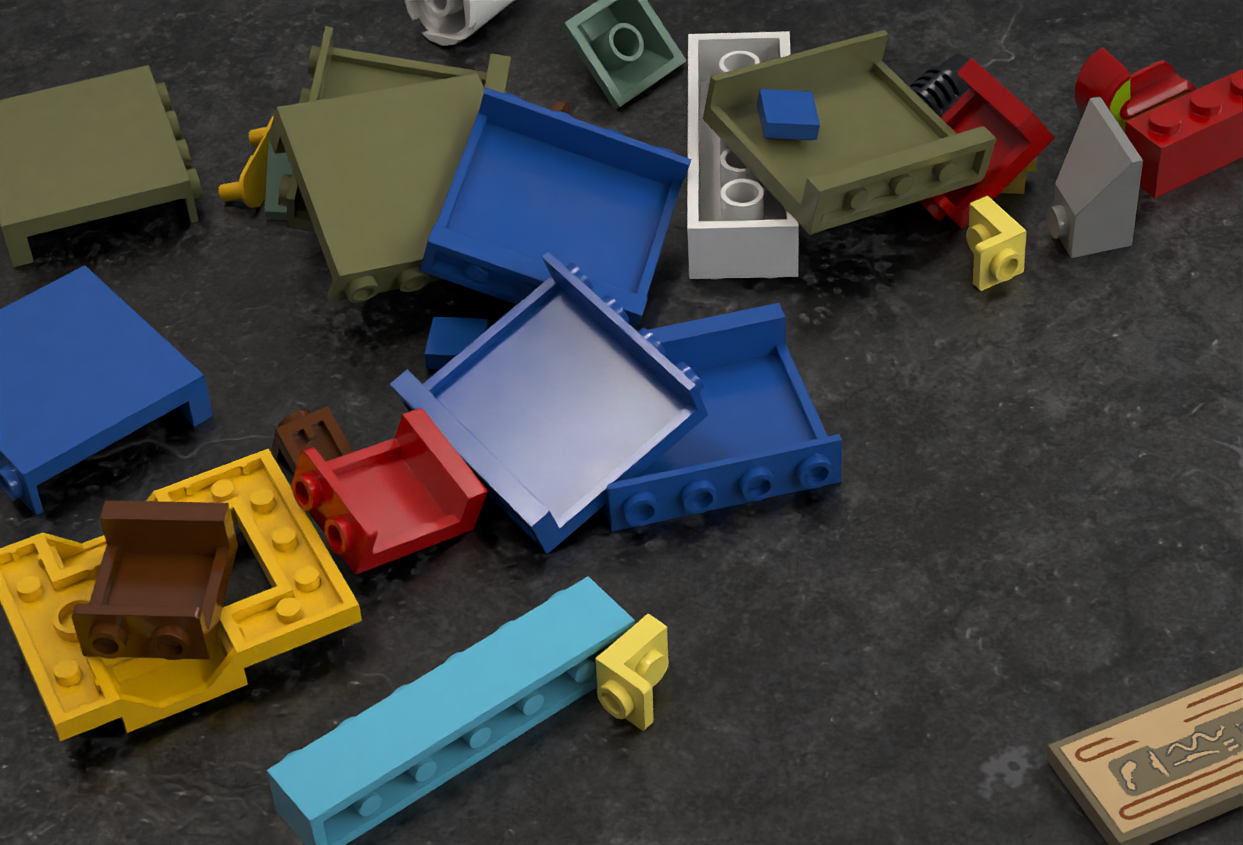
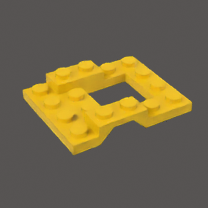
M269 448L155 490L146 500L228 503L233 525L238 524L272 586L271 589L222 608L210 660H167L164 658L131 657L108 659L83 656L71 617L75 605L89 604L107 545L104 535L84 543H79L47 533H40L0 548V605L60 741L118 718L121 719L126 732L129 733L248 685L244 670L248 666L362 621L359 603L305 510L297 504L291 486Z

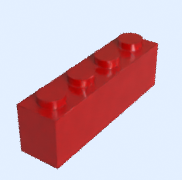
M1243 69L1126 121L1125 134L1143 160L1140 188L1154 199L1243 158Z

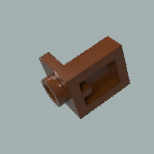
M328 406L312 413L308 409L296 411L284 418L279 423L278 428L275 429L271 450L277 460L285 457L293 474H295L302 450L315 447L325 461L354 452Z

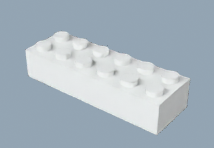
M790 31L688 34V158L692 159L688 169L687 193L689 279L718 280L723 278L798 277V222L703 120L710 77L791 55Z

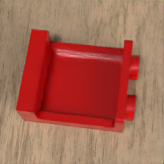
M972 58L957 72V75L970 89L941 119L957 134L984 126L997 138L986 176L979 183L919 201L936 220L941 222L948 216L962 230L969 224L970 203L985 196H989L994 200L1055 139L1026 105Z
M423 408L402 414L395 438L329 461H325L315 447L302 450L291 484V490L297 504L303 510L309 512L324 532L330 548L336 554L342 556L355 575L474 530L488 493L486 487Z

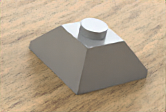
M1100 96L1090 98L1055 182L1053 206L1047 210L1049 231L1053 238L1060 239L1071 258L1132 246L1143 160Z

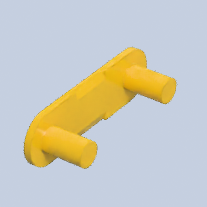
M274 116L270 119L267 127L249 131L250 144L253 147H257V149L250 156L238 182L221 184L219 186L218 193L223 202L243 199L244 203L250 208L262 205L266 192L268 135Z

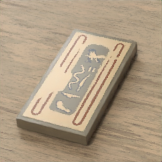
M1243 667L1048 745L1046 760L1108 845H1150L1243 806Z

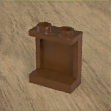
M105 500L100 515V522L107 543L89 604L75 605L71 617L83 656L108 659L131 657L164 658L167 660H210L238 548L229 504Z

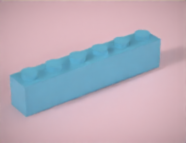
M589 576L566 590L556 592L543 604L520 618L503 624L495 633L465 651L453 654L442 665L412 683L400 686L389 697L359 715L347 718L336 729L301 750L289 753L278 764L266 770L276 812L305 845L348 844L597 687L595 658L635 625V620Z

